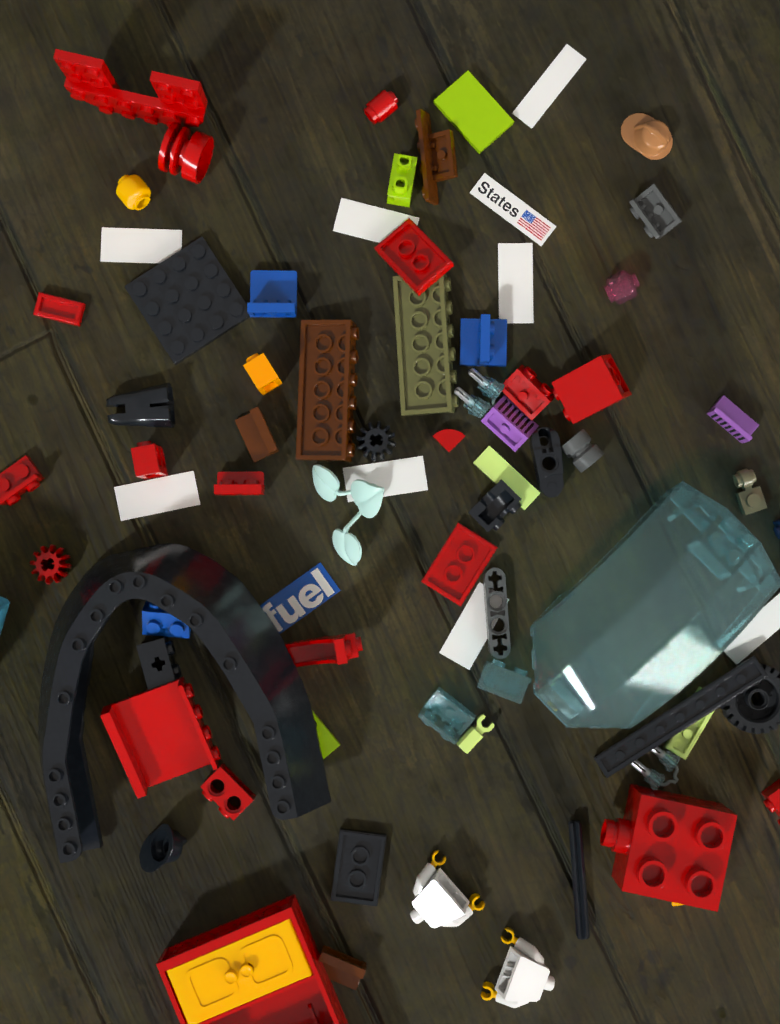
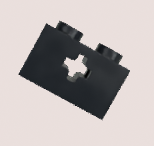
M168 637L136 645L148 690L182 677L180 666L178 663L175 664L173 654L176 653L172 640L169 641ZM159 659L165 661V665L162 667L156 665V661Z

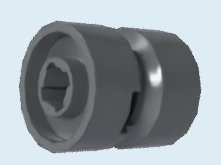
M584 428L561 446L563 453L568 458H573V465L580 473L604 455V452L597 444L590 443L592 438Z

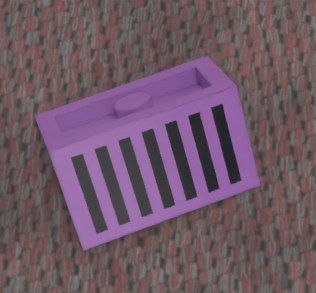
M505 395L481 420L484 425L514 452L520 448L539 426L533 420L531 421Z
M724 395L707 412L708 416L740 443L749 442L753 438L751 436L752 433L759 426Z

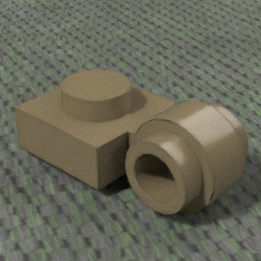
M747 468L737 471L733 475V481L737 488L741 487L743 491L735 493L742 514L748 515L766 509L767 505L761 487L756 486L752 488L753 483L756 482L754 471Z

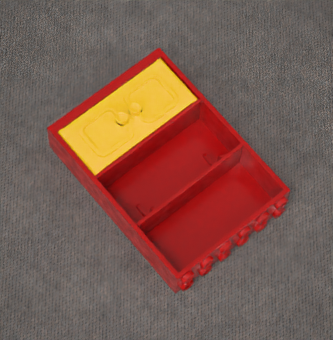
M295 894L164 949L156 963L180 1024H348L322 962L318 961L319 951Z

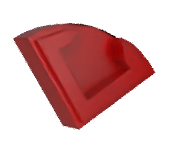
M453 429L441 430L433 435V438L448 453L465 437L463 433Z

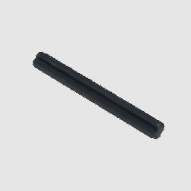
M579 820L569 821L568 826L576 936L578 939L583 940L589 939L590 932L582 823Z

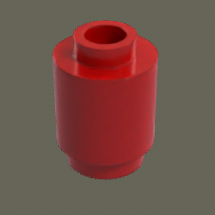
M382 90L366 104L367 107L363 111L367 118L375 125L378 122H383L398 109L397 103L399 101L392 91Z

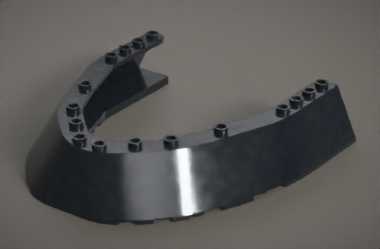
M173 543L158 544L113 554L101 559L86 572L70 593L55 622L45 660L39 701L38 735L40 763L53 836L60 863L76 860L82 854V851L103 846L83 741L85 724L83 720L87 689L90 685L94 643L109 621L113 611L120 604L130 599L149 601L185 623L201 638L215 658L254 723L273 815L280 820L298 818L331 802L316 724L302 678H300L277 628L242 581L212 558L190 547Z

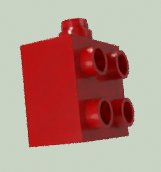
M630 784L623 819L616 818L615 821L605 819L601 828L600 844L610 848L612 852H616L612 878L621 891L718 912L737 814L722 803Z

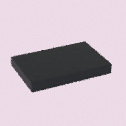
M340 828L331 892L332 901L369 906L378 905L387 834Z

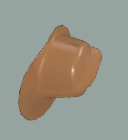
M644 113L632 114L623 121L621 136L624 142L650 160L662 159L670 153L673 138L665 123L655 120Z

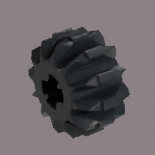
M381 421L377 422V428L375 429L373 424L369 422L368 427L370 431L363 427L360 429L365 437L357 436L358 441L365 442L357 446L358 450L367 448L363 453V457L366 458L371 452L372 461L376 460V454L380 455L381 460H385L383 451L391 455L393 452L387 446H396V442L388 441V439L395 437V433L386 434L390 429L389 425H386L381 430ZM378 436H380L382 438L380 440L382 442V445L379 446L376 444L373 447L371 445L372 440L370 439L372 437L377 438Z

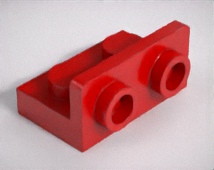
M521 365L499 389L532 421L555 396L552 394V389L546 383H541L536 378V373L530 367Z
M25 455L0 473V505L12 506L21 500L20 496L26 491L32 492L40 486L39 482L44 477L29 456Z
M218 472L217 484H214V494L264 495V472Z

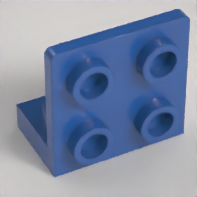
M252 270L250 272V302H247L249 316L297 318V272Z

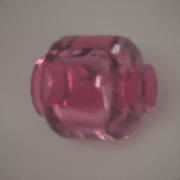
M621 270L608 277L606 285L603 287L611 303L615 301L620 305L637 296L638 291L636 287L640 286L635 273L630 275L628 271Z

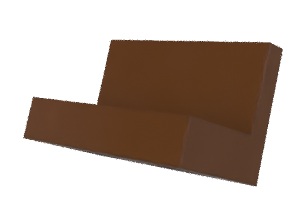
M259 407L249 410V414L235 420L254 463L279 452Z
M325 945L322 947L318 960L323 963L330 980L353 990L357 989L367 967L366 962Z

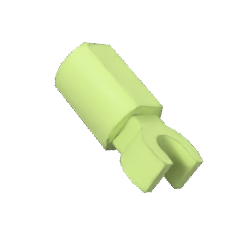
M484 714L479 715L476 725L474 727L471 726L456 742L466 754L483 738L482 734L484 732H489L494 728L493 722L486 727L482 726L481 722L486 717Z

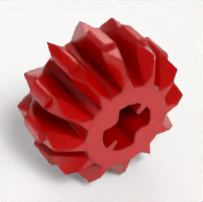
M51 544L49 548L41 546V553H33L37 560L30 561V565H36V568L31 573H39L38 581L45 579L46 584H52L53 580L56 583H60L61 576L67 577L69 575L64 569L71 568L72 565L65 563L70 558V555H63L64 548L60 547L56 550V545ZM48 560L54 561L52 563L55 564L54 568L48 569L47 566H50V564H47Z

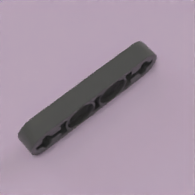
M492 567L483 574L488 650L493 657L503 659L509 655L511 650L506 577L501 569ZM493 571H495L496 575H500V580L496 581V588L501 587V592H489L488 588H494L493 581L488 580V576H492ZM497 594L502 598V604L498 608H493L490 605V598ZM495 618H500L504 622V627L501 631L497 632L492 629L491 624ZM493 634L499 636L505 634V638H500L501 645L505 646V650H502L500 655L493 649L498 645L497 638L492 639Z

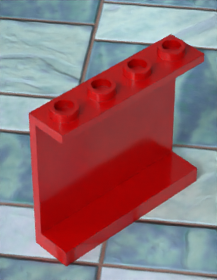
M184 677L104 706L100 717L137 799L147 795L148 787L211 764L213 770L218 769L219 759H221L220 751L217 745L213 746L211 742L212 733L210 727L204 725L201 706L195 704L193 700L195 694L190 683L187 684Z

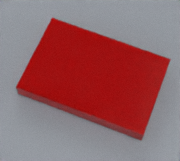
M410 218L374 247L381 258L418 296L454 267L453 262Z
M458 522L421 582L461 607L498 547Z

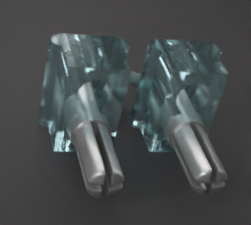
M472 368L468 374L478 382L477 388L483 392L482 395L492 399V405L480 397L467 394L460 387H457L454 393L464 401L463 406L470 415L481 418L488 409H492L496 404L495 400L505 385L493 378L483 377L477 370Z
M658 746L655 749L660 754L654 749L651 752L658 756L659 762L665 766L666 771L670 772L675 768L673 773L674 780L662 783L665 780L663 773L659 774L653 768L650 770L638 760L634 762L642 767L645 772L633 762L631 763L636 770L643 774L644 780L650 784L652 790H657L659 786L665 787L670 783L676 784L679 780L677 778V773L679 772L677 764L680 761V756L673 755L668 750L665 752Z

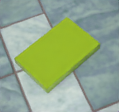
M469 70L433 102L479 154L514 124V120Z

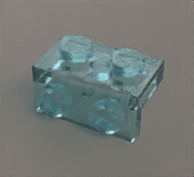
M494 658L492 662L486 660L476 687L521 704L528 684L532 681V678L527 676L528 671L515 667L514 671L505 668L506 663Z
M438 687L423 705L418 717L425 725L432 727L440 733L443 739L455 745L463 732L475 720L476 715Z

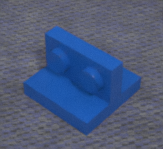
M481 314L479 319L461 318L459 366L506 367L507 319H490L491 314Z

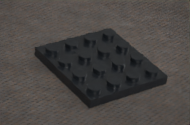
M203 237L198 238L124 286L175 365L250 318L247 312V304Z

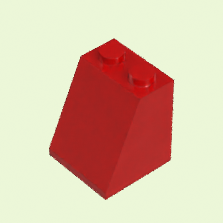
M611 354L601 355L552 382L554 387L552 392L558 401L561 400L564 406V416L573 424L632 395Z

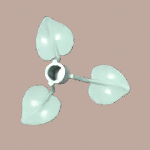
M315 464L312 468L313 482L317 493L324 500L332 502L336 499V495L344 496L351 494L355 504L358 506L359 512L348 522L343 531L337 528L332 536L334 548L339 556L347 563L356 566L361 559L362 548L356 536L348 533L349 528L361 515L366 518H373L377 515L381 507L384 487L357 479L352 482L351 490L340 491L338 490L340 482L336 475L328 468Z

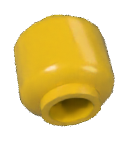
M124 175L118 181L116 194L128 209L141 210L149 204L151 190L139 175Z

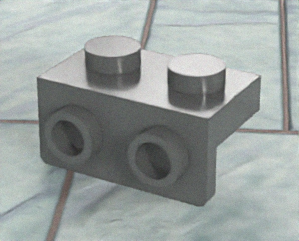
M656 184L651 185L638 197L629 201L632 206L629 208L636 219H642L645 223L643 228L650 238L660 239L682 222V219Z

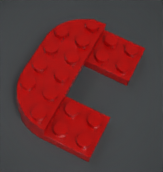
M55 49L53 59L66 76L64 87L71 93L70 97L97 106L99 111L105 114H113L115 112L127 119L134 120L137 117L154 125H157L159 122L169 127L172 123L176 122L181 124L182 127H199L204 121L208 100L200 81L152 71L150 82L158 98L121 90L103 59Z

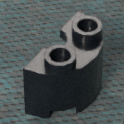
M501 479L468 513L487 532L492 528L496 531L505 522L503 517L508 512L514 514L522 506L519 502L521 498Z

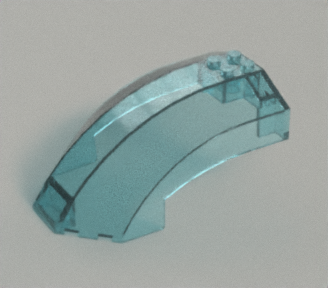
M684 481L673 486L659 498L633 528L573 588L558 596L530 626V635L533 639V650H531L532 669H534L535 683L533 684L534 694L567 728L631 729L663 706L708 667L747 627L780 587V577L762 543L728 508Z

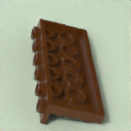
M301 320L296 460L351 462L352 457L355 455L352 433L356 431L353 410H356L357 407L354 387H357L358 383L355 364L358 363L359 355L358 350L355 349L356 340H359V327L352 320Z

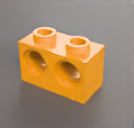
M255 353L246 359L247 363L243 366L262 395L267 394L282 384L264 353L260 355Z

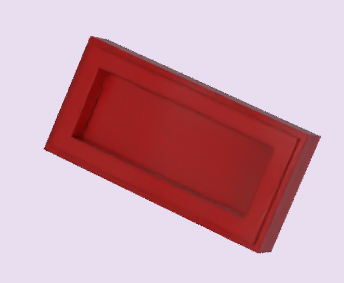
M39 292L33 315L80 327L86 304Z

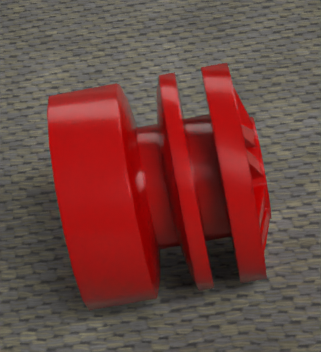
M172 123L161 143L158 168L163 172L169 171L174 176L181 171L183 179L196 184L201 183L207 173L213 155V136L196 131L191 137V129L189 127L182 128L181 124Z

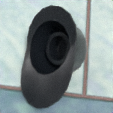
M168 824L159 826L157 830L146 838L141 847L139 859L142 869L145 872L152 873L165 863L174 862L179 859L187 838L181 836L178 831L171 829Z

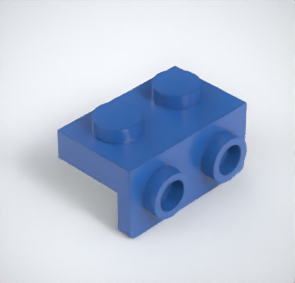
M149 601L145 602L142 609V635L190 638L191 628L155 604Z

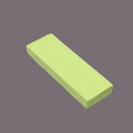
M490 446L473 462L495 484L502 479L521 498L519 502L522 504L521 508L523 510L540 494L533 485Z
M714 711L668 739L664 747L686 760Z

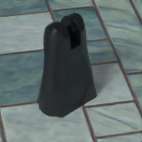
M170 383L117 394L106 399L107 407L125 406L126 413L107 415L108 423L112 425L175 427L173 389Z

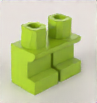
M394 153L387 192V204L410 207L417 168V157Z

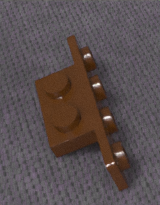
M417 109L415 126L419 135L417 148L421 155L419 169L424 185L422 187V195L426 202L438 205L437 182L458 177L454 135L450 129L432 133L430 114L422 109Z

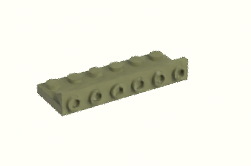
M446 274L420 296L400 276H393L401 416L456 413L455 407H459V398L454 393V384H457V372L453 370L452 361H456L455 347H451V338H454V325L450 324L449 316L453 314L452 301L448 300V292L451 291L452 287L451 279Z

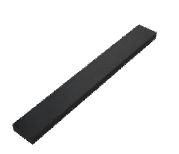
M752 656L595 756L594 760L606 778L762 681L768 675L756 657Z

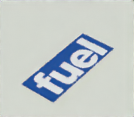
M320 562L265 601L260 607L267 613L281 634L341 590Z

